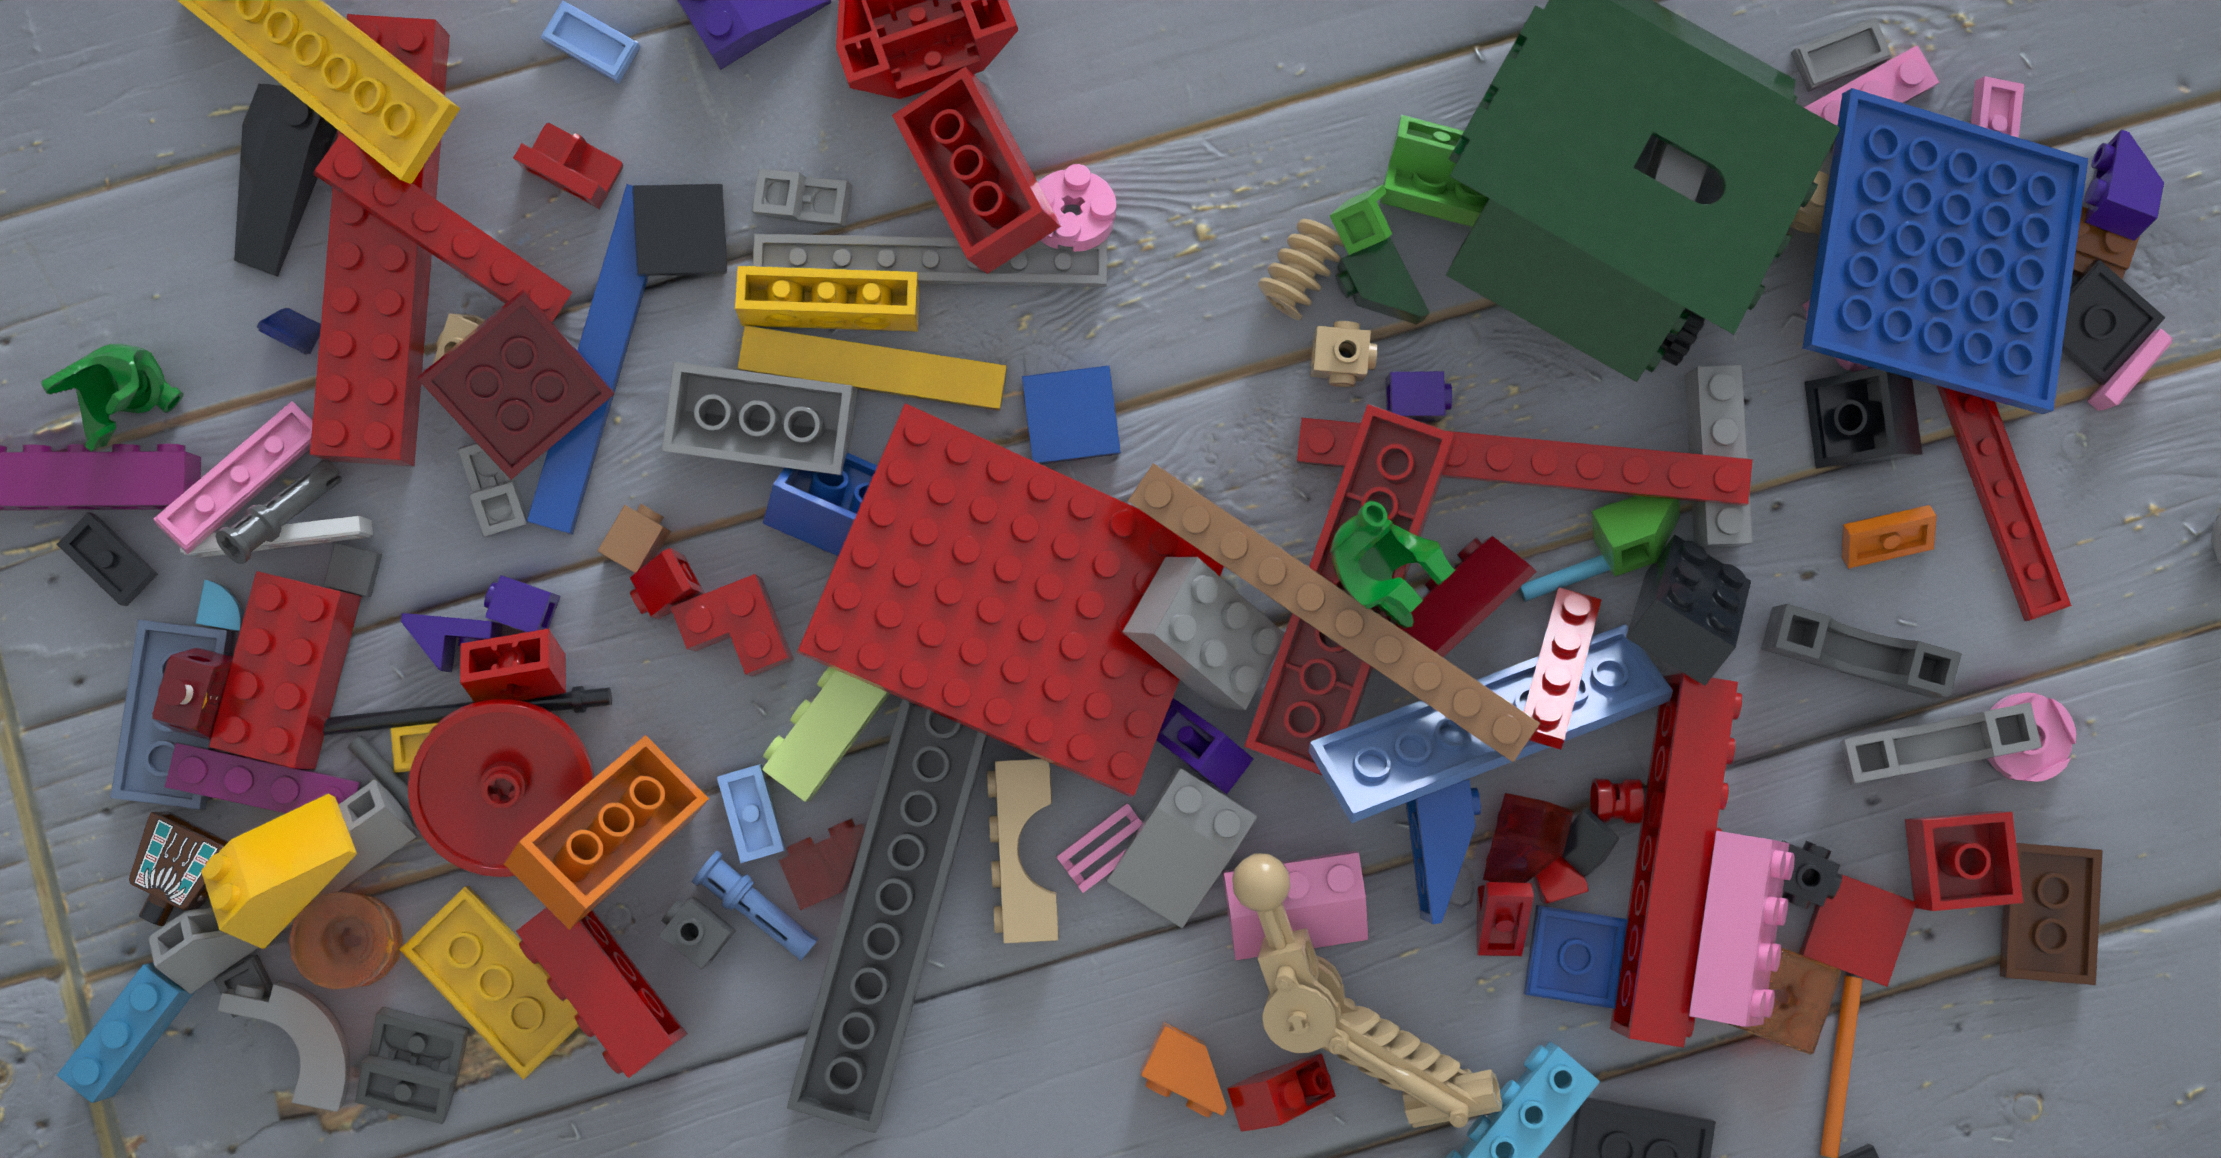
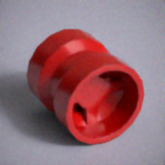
M1594 778L1590 790V811L1603 823H1609L1612 819H1622L1625 824H1640L1644 812V792L1641 780L1625 779L1622 783H1612L1609 779Z

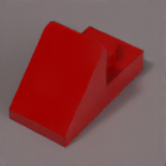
M1486 882V885L1478 886L1477 956H1522L1534 898L1532 883Z

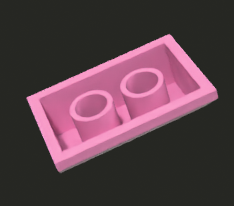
M1347 851L1282 861L1289 871L1291 887L1287 898L1283 901V905L1292 931L1307 928L1314 948L1368 940L1366 894L1359 852ZM1235 869L1222 871V879L1235 960L1258 957L1263 938L1266 936L1257 911L1241 905L1235 896L1232 882Z

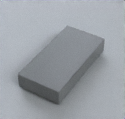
M1876 17L1799 46L1791 52L1808 92L1884 63L1893 57Z

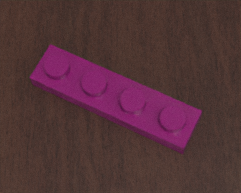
M178 742L175 744L165 788L288 813L328 793L336 797L339 805L359 791L361 782Z

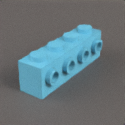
M1549 1041L1545 1047L1538 1045L1525 1060L1524 1066L1527 1069L1517 1082L1510 1080L1500 1090L1502 1111L1490 1113L1488 1117L1481 1115L1477 1118L1466 1134L1470 1138L1459 1153L1456 1150H1452L1445 1158H1539L1600 1081L1554 1043Z

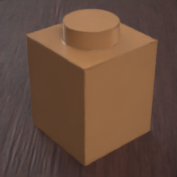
M640 504L637 511L624 505L597 551L636 573L657 556L671 531L660 525L664 518L662 515L643 504Z

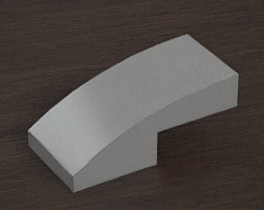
M758 169L752 212L778 219L846 228L853 185L847 180L805 177L800 172Z
M477 443L460 447L458 453L472 490L469 496L483 536L526 525L528 523L516 476L510 480Z

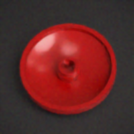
M484 700L466 705L450 713L426 735L415 755L409 773V806L414 822L423 838L431 848L448 862L461 869L484 876L511 877L515 875L504 863L518 842L594 779V771L591 759L581 739L568 724L555 714L535 704L519 700Z

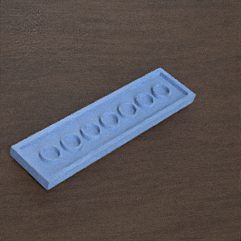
M1626 624L1592 636L1564 742L1670 701L1673 693L1672 688L1644 649L1626 638L1628 632ZM1539 656L1476 680L1524 711ZM1422 700L1310 741L1308 751L1351 824L1512 762ZM1528 741L1516 760L1547 749L1549 746Z

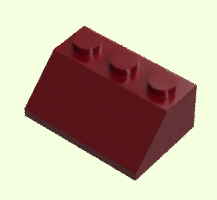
M1494 536L1487 538L1482 543L1476 537L1457 554L1462 561L1454 568L1455 571L1439 586L1432 578L1424 584L1429 591L1422 597L1423 601L1411 612L1414 620L1412 627L1402 628L1397 622L1393 624L1440 656L1444 657L1537 572L1529 563Z

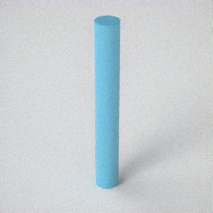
M1599 555L1526 582L1519 588V592L1524 602L1556 591L1558 587L1564 588L1607 572L1610 568L1603 555Z

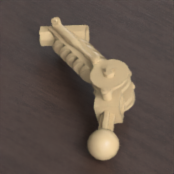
M1254 853L1241 861L1235 868L1232 877L1233 890L1241 905L1257 911L1266 936L1263 938L1258 955V961L1269 990L1262 1018L1264 1029L1275 1044L1282 1049L1294 1053H1311L1323 1048L1333 1055L1338 1054V1058L1346 1063L1358 1066L1361 1072L1370 1077L1377 1078L1380 1083L1388 1088L1403 1091L1405 1113L1409 1124H1412L1413 1128L1450 1121L1454 1127L1461 1128L1467 1124L1468 1117L1502 1111L1500 1086L1492 1069L1472 1073L1469 1069L1462 1070L1457 1060L1448 1055L1440 1054L1437 1048L1420 1042L1418 1037L1410 1032L1400 1030L1398 1025L1387 1019L1380 1018V1015L1373 1010L1356 1006L1352 999L1345 998L1344 984H1342L1340 974L1330 962L1316 956L1307 928L1292 931L1283 905V901L1287 898L1291 887L1289 871L1281 860L1270 854Z

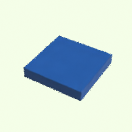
M1109 365L1022 376L1032 461L1039 464H1048L1121 454Z
M1536 905L1524 994L1615 1009L1628 919Z

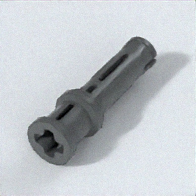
M321 460L310 471L299 477L264 505L250 506L245 510V517L230 528L223 527L218 530L215 535L218 545L231 560L238 564H244L251 558L253 550L265 541L272 542L277 539L281 533V527L286 522L310 506L328 490L341 483L342 477L338 476L340 474L339 470L330 461Z

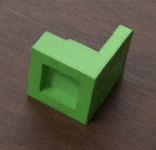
M1383 184L1346 200L1329 215L1349 255L1386 240L1392 235L1377 203L1387 193Z

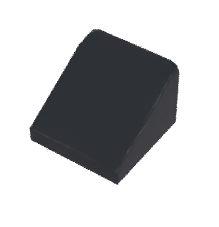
M1584 808L1560 836L1553 848L1580 875L1586 877L1605 862L1618 842L1619 836L1592 811Z

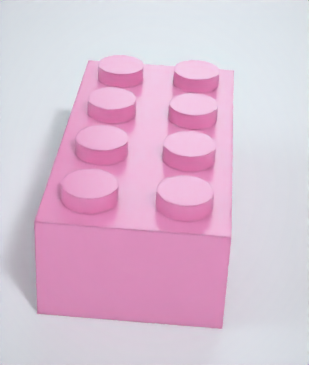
M1716 831L1689 1016L1743 1027L1763 1025L1764 1017H1771L1775 992L1769 989L1771 971L1777 972L1781 959V944H1775L1777 926H1784L1788 911V900L1782 898L1784 880L1791 879L1794 869V853L1788 852L1789 843Z

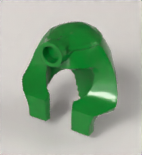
M108 344L99 347L41 382L44 391L49 395L61 393L63 390L76 389L83 428L87 439L85 447L91 452L100 447L107 446L116 430V421L110 420L109 415L119 411L144 413L150 411L155 405L167 413L178 405L184 395L177 387L172 388L165 381L162 370L151 352L126 344Z
M1375 501L1365 503L1359 509L1358 515L1353 516L1340 526L1334 535L1330 549L1335 573L1345 590L1366 609L1378 606L1381 611L1390 616L1402 628L1413 626L1414 620L1411 612L1423 600L1404 579L1400 577L1392 579L1393 572L1403 565L1419 563L1439 586L1455 571L1446 560L1437 541L1419 537L1394 525L1393 521L1387 519L1385 508Z

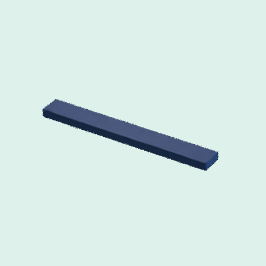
M626 184L577 350L614 393L649 277L637 276L633 185ZM613 396L548 449L527 522L573 535Z

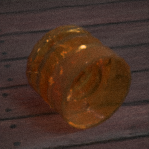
M349 892L325 894L310 902L294 920L289 937L291 959L300 974L316 986L334 990L370 986L386 977L399 961L401 954L399 949L402 948L404 942L401 923L390 906L377 897ZM352 933L355 936H361L360 946H353L351 948V946L344 945V936H351Z

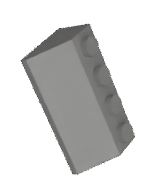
M673 362L662 451L841 475L853 431L858 389L852 385Z

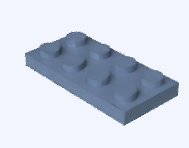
M138 619L110 798L206 809L207 796L165 788V783L176 743L180 742L215 750V748L209 747L210 740L173 731L152 719V713L169 657L193 648H201L230 656L232 631Z

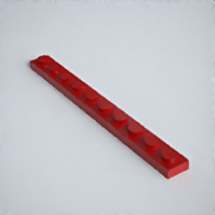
M1301 417L1297 463L1345 468L1360 423ZM1448 431L1454 433L1456 440L1442 476L1446 478L1747 506L1749 504L1753 459Z

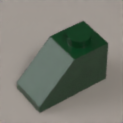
M1390 236L1386 240L1341 258L1337 266L1340 273L1335 275L1336 281L1343 295L1346 298L1352 296L1357 306L1416 325L1423 322L1430 312Z

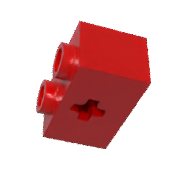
M549 628L461 643L460 683L474 702L491 699L522 701L566 693V654Z

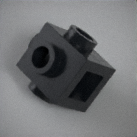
M1806 840L1803 848L1789 843L1788 852L1794 853V869L1791 879L1784 880L1782 898H1786L1788 902L1804 909H1808L1810 902L1823 907L1826 898L1832 900L1840 887L1842 875L1837 873L1840 864L1829 859L1831 850ZM1811 869L1810 877L1802 881L1803 873Z

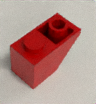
M1322 1053L1257 1073L1227 1088L1241 1132L1281 1126L1336 1097Z

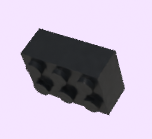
M1674 534L1664 547L1658 561L1653 563L1645 573L1626 638L1705 686L1736 648L1751 580L1746 578L1744 573L1731 564H1723L1708 555L1699 544L1689 540L1685 541Z

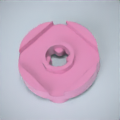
M1073 164L1066 170L1051 173L1038 182L1062 226L1041 239V242L1055 249H1058V245L1073 247V252L1092 249L1109 237L1116 218V198L1113 190L1105 180L1096 174L1090 173L1086 166ZM1067 205L1080 206L1081 214L1076 216L1073 212L1064 214L1063 211Z
M2029 692L2012 694L1999 700L1990 710L2031 702L2042 748L1988 758L1990 764L2009 780L2039 782L2053 778L2062 772L2071 759L2068 757L2072 750V744H2076L2077 734L2071 715L2061 703L2052 698L2048 699L2043 695Z

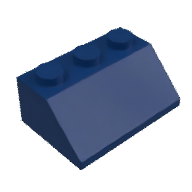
M847 453L841 475L784 468L772 486L763 524L838 556L877 465Z

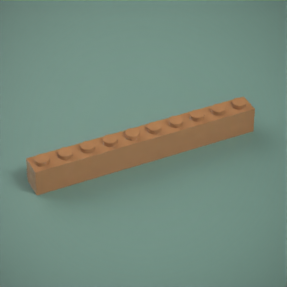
M1154 463L1151 465L1129 498L1128 502L1510 761L1514 762L1540 725V722L1374 610L1363 607L1350 594Z

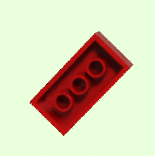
M967 67L962 68L892 115L967 260L986 274L1062 227L986 85Z
M256 571L209 747L290 768L316 769L325 736L323 734L324 724L330 717L362 596Z
M546 907L516 930L522 939L519 942V947L524 955L533 964L540 962L550 975L546 980L550 989L560 1000H569L578 1012L574 1016L577 1024L590 1038L594 1035L606 1049L602 1052L605 1061L617 1074L623 1072L627 1078H630L688 1034L594 910H591L569 930Z

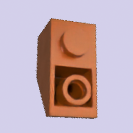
M1163 1022L1140 1069L1141 1076L1147 1079L1145 1086L1168 1098L1172 1091L1187 1098L1188 1101L1185 1106L1205 1117L1210 1118L1212 1112L1224 1116L1227 1106L1204 1041Z

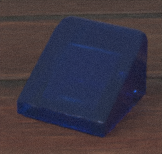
M283 308L259 321L257 328H259L258 331L307 355V353L311 354L320 337L321 324L290 308Z

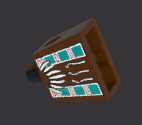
M169 811L151 812L129 876V883L149 893L139 913V917L152 924L165 926L174 907L185 911L199 909L209 898L201 870L205 867L207 861L214 854L219 853L229 841Z

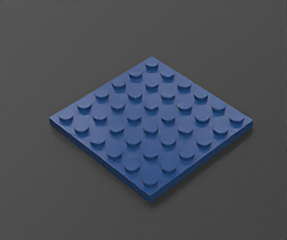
M1854 88L1842 93L1837 124L1840 130L1834 143L1802 349L2039 414L2054 411L2088 158Z

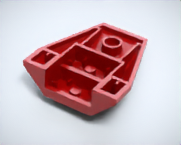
M839 0L836 50L851 89L903 99L934 88L964 67H967L973 74L984 71L1018 32V27L1008 0Z

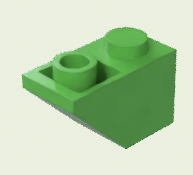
M1633 496L1616 503H1609L1592 511L1593 538L1614 577L1658 561L1680 518L1679 500Z

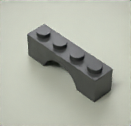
M1790 604L1772 607L1761 650L1929 698L1951 697L1962 653L1921 641L1893 638L1842 624L1829 615Z

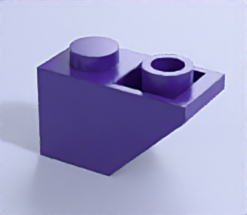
M2121 129L2108 144L2102 143L2098 147L2092 159L2091 167L2096 170L2094 180L2090 183L2084 198V202L2088 204L2085 223L2135 241L2158 218L2164 181L2130 132Z

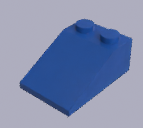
M1470 779L1406 802L1420 919L1431 924H1439L1443 921L1476 826L1474 815L1481 814L1479 792L1477 787L1471 788Z

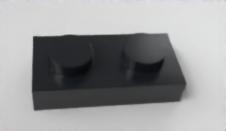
M87 512L56 544L121 606H128L158 575L94 513Z

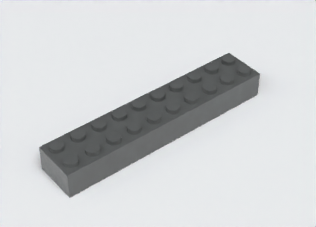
M901 699L787 1105V1109L873 1133H876L882 1120L988 739V735L904 699Z

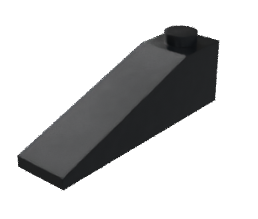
M259 83L242 124L234 255L236 262L276 277L279 276L318 177L313 175V172L329 151L337 132L333 125L284 86Z

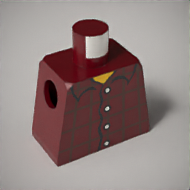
M193 648L171 655L167 661L162 682L158 689L152 719L173 731L211 740L233 657L201 648Z

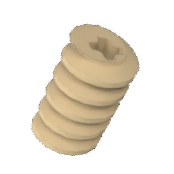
M1309 219L1299 220L1297 223L1299 234L1293 233L1287 238V244L1290 249L1283 248L1279 250L1277 257L1280 263L1269 265L1268 273L1271 278L1264 277L1258 282V287L1266 300L1282 313L1295 320L1302 319V315L1295 308L1297 303L1306 306L1312 304V301L1304 293L1306 288L1320 292L1322 289L1314 276L1318 274L1330 277L1331 271L1326 267L1324 261L1330 260L1339 263L1341 257L1333 249L1334 246L1338 245L1345 248L1338 232L1322 223Z

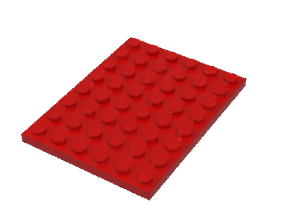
M905 403L796 653L1132 797L1136 793L1180 679L1125 635L1123 630L1166 557H1198L1219 576L1224 566L1142 510Z

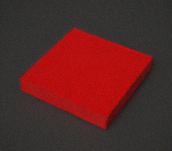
M1842 875V881L1835 897L1832 900L1826 898L1823 907L1815 905L1799 955L1888 987L1917 902Z

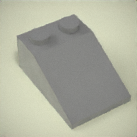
M1175 767L1106 881L1183 928L1237 851L1256 820L1257 815L1185 770Z

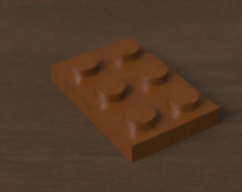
M2016 843L2023 903L2003 905L2000 977L2096 985L2103 850Z

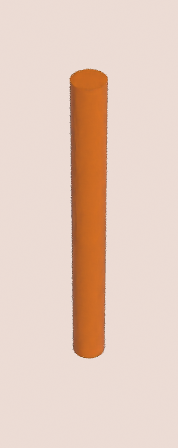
M1848 975L1844 976L1820 1155L1831 1158H1838L1863 983V978Z

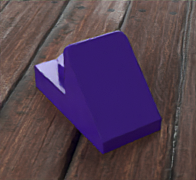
M402 613L401 623L440 671L450 673L453 670L456 637L459 638L458 646H461V643L501 637L502 624L493 621Z

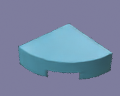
M204 580L196 624L240 631L244 611L241 609L237 599L225 586L213 581Z

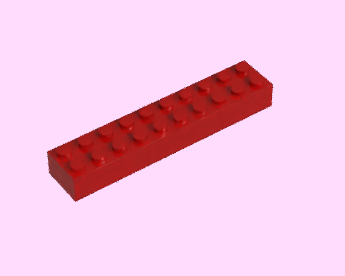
M347 14L349 22L445 96L450 35L436 19ZM337 129V138H338V136L341 134L342 136H344L345 138H347L348 140H350L348 137H346L343 133H341V132ZM441 140L413 181L414 185L435 199L437 197ZM333 187L310 455L330 462L415 467L421 383L418 381V376L422 373L432 254Z

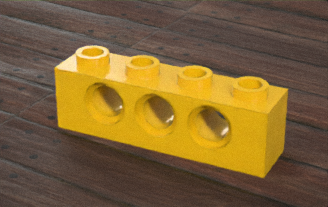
M737 266L735 310L741 326L918 332L920 287L917 272Z

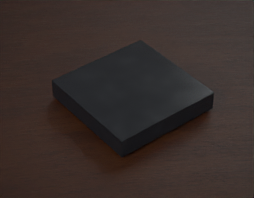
M722 184L633 185L637 276L727 273Z
M2094 260L2071 285L2062 352L2099 385H2105L2166 317L2101 260Z

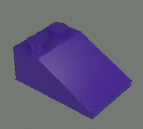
M677 0L720 70L832 3L831 0Z

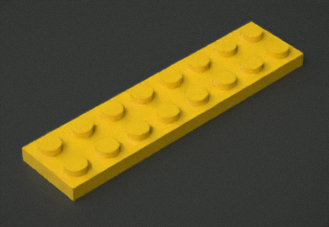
M177 0L397 178L409 184L413 183L461 109L322 0Z

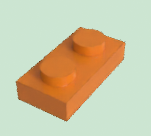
M1930 505L1843 524L1841 558L1849 569L1934 550L1937 515Z

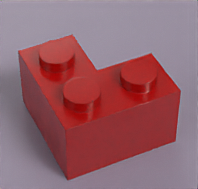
M756 574L670 607L686 649L696 652L731 638L746 675L755 676L794 660L763 579Z

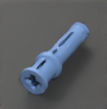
M718 850L715 851L691 882L696 886L702 884L722 900L721 906L726 910L730 909L732 911L735 908L801 962L819 938L803 928L793 918L752 887L754 882L748 874L740 875L721 859L722 854Z

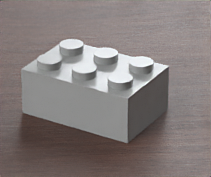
M1166 557L1123 630L1125 635L1212 707L1246 710L1279 651L1285 634L1198 557Z

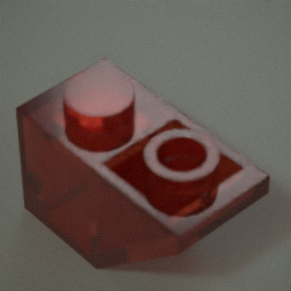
M1505 793L1497 816V825L1490 852L1486 859L1482 880L1488 882L1527 883L1563 855L1574 811L1548 801Z
M851 818L827 829L831 836L828 839L814 844L812 838L808 837L786 847L789 856L779 860L800 910L847 890L864 835L866 822L855 826Z

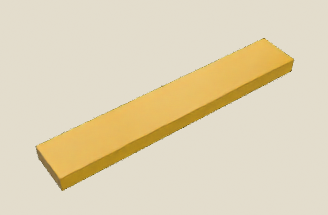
M744 326L737 369L740 371L852 385L859 390L1000 411L1007 365Z

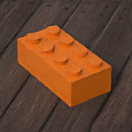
M644 735L522 838L504 865L570 930L688 825L709 798Z

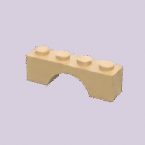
M1043 759L995 761V770L987 771L988 798L997 797V815L989 816L990 842H999L1000 860L991 861L993 888H1001L1002 906H994L995 933H1003L1004 943L1058 941L1057 892L1048 890L1033 881L1026 873L1019 856L1020 835L1026 822L1035 812L1052 804L1050 762Z

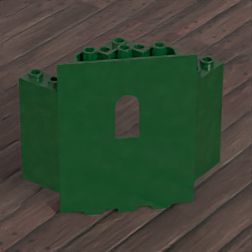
M1549 0L1544 9L1535 5L1449 157V160L1456 163L1450 177L1489 199L1454 257L1446 276L1637 382L1645 369L1651 373L1655 370L1666 350L1661 347V344L1669 332L1675 336L1679 333L1690 311L1729 333L1735 334L1747 309L1752 310L1762 296L1765 286L1761 282L1774 257L1778 259L1787 247L1792 237L1787 231L1800 206L1804 208L1815 193L1818 184L1813 181L1840 127L1795 103L1798 96L1794 95L1795 79L1652 0ZM1653 135L1715 170L1723 181L1724 190L1722 197L1712 204H1700L1635 169L1634 166L1650 136Z

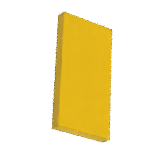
M465 886L399 950L524 1080L579 1028L574 1018L578 1012L568 999L562 1001L553 993L546 981L550 975L540 962L533 964L524 955L519 947L520 938L470 886Z

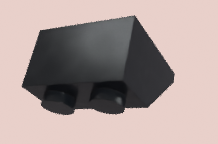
M1869 368L1804 382L1816 469L1877 463L1923 455L1912 378Z

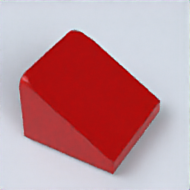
M1556 851L1528 859L1541 902L1551 903L1589 891L1585 877L1580 875Z

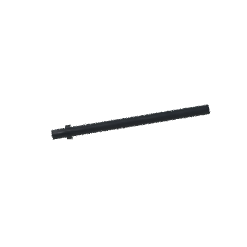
M576 686L572 688L571 692L522 701L535 704L550 712L574 709L575 713H584L589 707L612 705V693L610 687L585 690L583 686ZM475 702L329 717L324 724L323 734L334 735L439 723L450 713Z

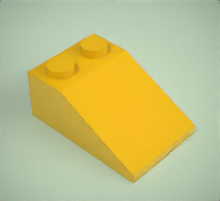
M328 793L231 839L219 853L214 854L207 861L201 873L220 931L265 949L357 855L335 796Z

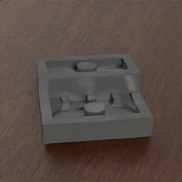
M382 1007L376 1013L369 1055L362 1061L355 1103L443 1124L446 1120L458 1081L470 1028Z

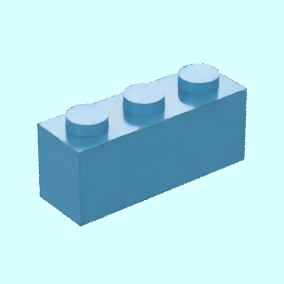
M154 962L143 964L56 1076L91 1103L113 1097L195 992L189 994L155 968Z

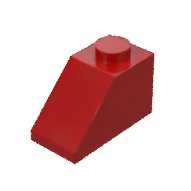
M671 548L662 551L630 577L635 589L630 591V595L642 615L648 612L650 617L658 620L672 613L670 607L705 594L685 555Z

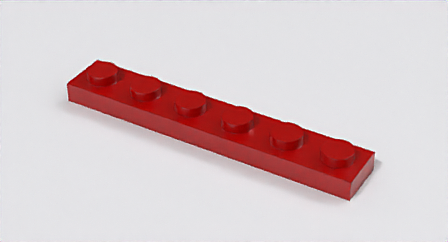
M341 134L313 172V175L505 304L520 291L524 290L553 322L572 294L563 285L413 183L409 184L397 178L363 149Z

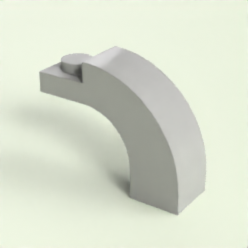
M281 980L273 984L270 997L264 996L265 988L242 983L237 984L236 990L228 989L224 991L221 995L217 1011L271 1022L281 1027L293 1039L299 1052L300 1071L292 1103L338 1112L344 1105L350 1079L351 1063L347 1039L332 1011L312 993Z

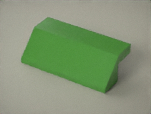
M1401 115L1383 183L1387 193L1381 197L1380 203L1472 227L1489 198L1450 177L1456 163L1449 160V157L1464 131Z

